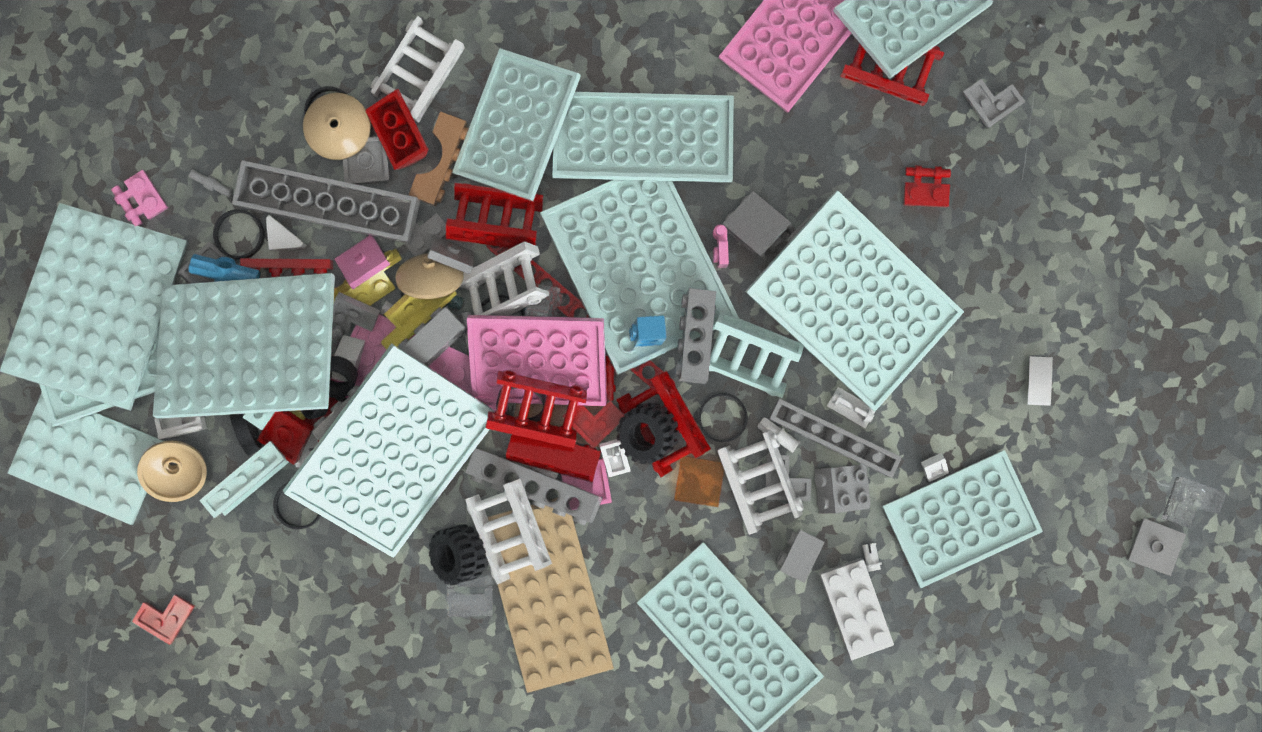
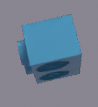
M665 316L637 317L631 328H629L630 341H634V347L662 345L666 340Z

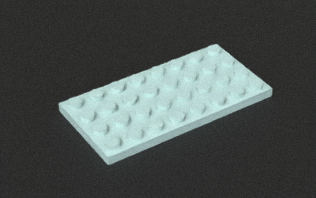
M574 92L553 148V178L732 182L734 96Z
M704 542L637 601V604L752 732H764L824 677Z

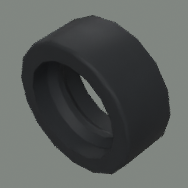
M331 356L330 372L341 374L347 381L335 382L330 380L329 397L343 398L348 396L347 393L355 387L358 377L357 368L346 358Z

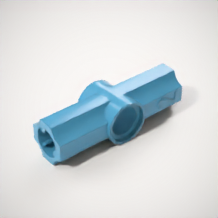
M193 254L189 264V272L191 274L214 279V282L260 278L259 270L236 265L235 261L229 257L212 259Z

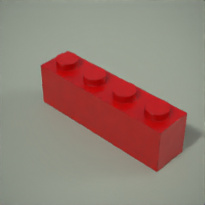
M512 434L506 452V460L593 483L601 451H598L596 447L593 448L591 445H584L583 447L575 444V447L571 448Z

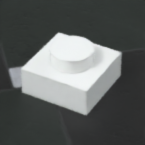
M942 453L921 462L928 482L949 473Z

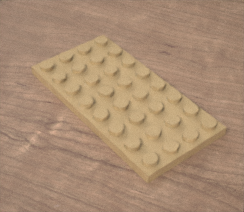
M558 498L551 499V501L555 502ZM535 505L530 506L552 564L535 571L533 565L508 573L510 579L498 584L527 693L614 669L573 517L569 514H566L565 517L552 512L553 508L546 505L544 509ZM513 510L490 516L488 520L490 522L509 515ZM516 522L492 530L497 543L518 536L521 533ZM524 543L500 551L505 564L529 555Z

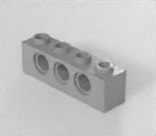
M689 288L686 294L682 296L681 307L685 308L684 317L681 316L679 330H683L682 339L678 340L677 352H681L680 361L676 362L675 375H679L678 381L706 384L708 381L716 291ZM692 309H699L703 314L702 318H694L691 313ZM697 331L700 334V340L693 341L689 333ZM689 353L696 354L699 359L698 363H690L687 355Z

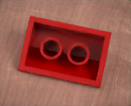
M399 89L394 90L365 110L394 170L410 167L426 157L428 148Z

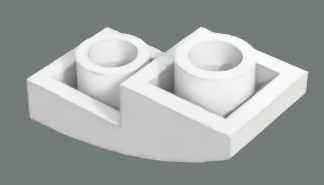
M1030 356L1029 405H1051L1053 357Z

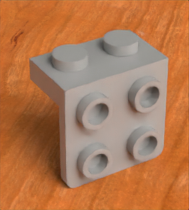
M860 464L815 469L819 514L841 513L870 508L866 466Z

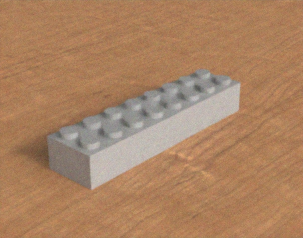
M242 160L232 204L238 208L411 244L420 200L413 196Z
M439 307L430 316L432 320L428 324L422 323L414 330L416 335L409 340L406 338L397 347L426 366L432 364L468 330L447 307L444 309ZM357 385L347 393L349 397L345 401L337 402L330 409L332 413L325 418L323 416L313 425L315 429L312 433L319 441L359 388Z

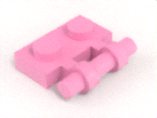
M144 170L124 181L128 187V190L125 192L121 190L119 185L111 189L115 195L114 200L118 205L122 206L126 213L125 217L134 226L142 224L139 216L143 213L150 220L168 209V206ZM132 197L135 198L139 205L135 209H133L128 201Z
M720 224L715 226L713 230V237L717 240V247L713 249V263H717L718 268H727L729 264L727 228Z

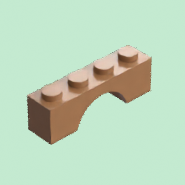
M443 112L439 113L432 133L439 139L442 145L441 161L432 171L416 174L409 196L417 197L421 202L435 207L438 202H442L445 195V190H443L444 184L449 182L452 177L453 170L450 168L453 161H457L461 151L458 147L461 140H465L469 130L466 127L467 123L465 120Z

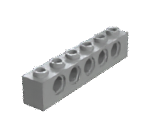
M777 399L768 418L791 431L890 478H893L902 457L781 399Z
M479 448L474 449L465 472L471 475V480L481 484L484 481L492 483L491 488L500 492L504 491L503 485L509 483V475L515 473L517 480L521 479L527 498L533 500L531 504L543 509L545 505L553 508V513L563 517L566 514L574 516L573 521L586 525V522L593 523L603 498ZM491 465H495L497 468V473L494 477L488 475V468ZM532 481L538 484V490L534 494L530 493L528 489ZM553 489L557 490L559 494L555 502L549 499V493ZM574 497L579 500V507L576 510H572L569 506L570 500Z

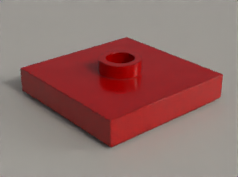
M278 411L273 414L261 431L258 441L263 445L272 441L286 460L295 465L299 461L314 427L290 411Z

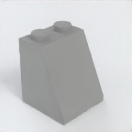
M754 191L744 197L734 212H730L722 223L727 228V231L765 267L788 244L786 239L795 231L789 220Z

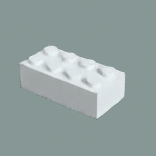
M862 558L819 572L846 652L851 660L894 645Z

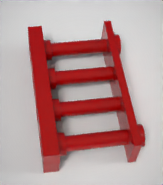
M859 43L853 63L845 64L840 77L924 106L930 95L925 93L924 86L934 59L940 61L945 52L940 51L938 46H934L923 54L926 56L916 85L911 88L905 86L903 82L908 66L897 73L895 78L891 80L883 78L882 69L877 63L874 70L870 73L863 71L861 64L866 50Z
M455 183L454 200H459L456 219L447 218L446 239L513 248L524 241L536 246L537 231H533L531 228L534 212L543 211L544 195L536 194L534 200L531 201L496 188ZM468 202L481 203L478 222L464 221ZM490 205L504 207L500 226L487 224ZM513 208L526 210L522 229L509 227Z
M240 258V266L256 269L259 272L260 269H269L272 278L280 277L283 270H291L293 276L305 274V270H314V274H325L327 270H333V261L330 259Z
M498 370L496 383L502 385L496 411H488L485 428L574 448L577 431L572 429V424L578 402L586 404L587 390L576 385L565 386L517 375L510 370ZM511 387L525 390L519 415L516 417L505 414ZM534 392L547 395L541 421L538 422L527 418ZM556 397L569 400L563 426L560 427L549 423Z
M667 371L652 378L653 387L634 398L631 397L630 393H627L616 399L620 411L625 414L658 394L664 403L663 407L668 409L667 413L674 415L672 419L678 423L676 430L679 431V434H682L687 444L670 455L664 456L652 463L654 471L659 474L660 478L673 471L670 464L691 453L696 459L711 450ZM641 423L642 436L646 441L654 444L655 437L648 425Z

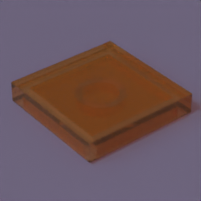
M690 457L681 458L674 500L719 507L724 475L722 462Z

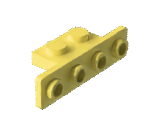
M397 249L384 253L390 263L389 266L355 289L350 287L346 279L342 285L334 288V301L340 292L370 306L396 289L384 271L402 259Z
M454 291L449 295L435 299H418L405 294L384 313L396 328L381 341V344L387 350L391 343L398 346L406 338L410 339L415 334L414 330L422 323L426 324L432 319L430 317L432 313L439 307L442 309L457 295V292Z

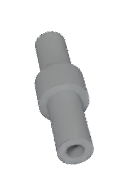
M193 169L191 170L189 178L203 184L204 188L210 191L215 190L227 197H230L233 189L219 183L218 179L210 175L207 177Z

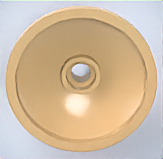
M330 93L321 96L310 105L304 116L303 132L308 145L318 155L331 160H343L356 155L365 146L370 135V119L365 111L366 109L357 99L347 94ZM337 120L338 126L332 128L331 122Z
M428 253L408 259L396 272L398 288L404 294L418 299H435L449 295L460 287L464 278L462 271L428 258Z
M163 441L151 446L143 453L138 463L137 475L142 488L152 497L167 502H178L189 499L200 491L206 480L207 467L203 456L191 445L180 441ZM174 462L176 465L172 466L169 463Z

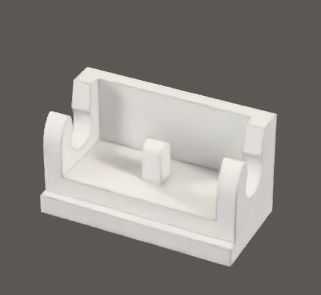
M204 416L155 418L159 440L207 429Z

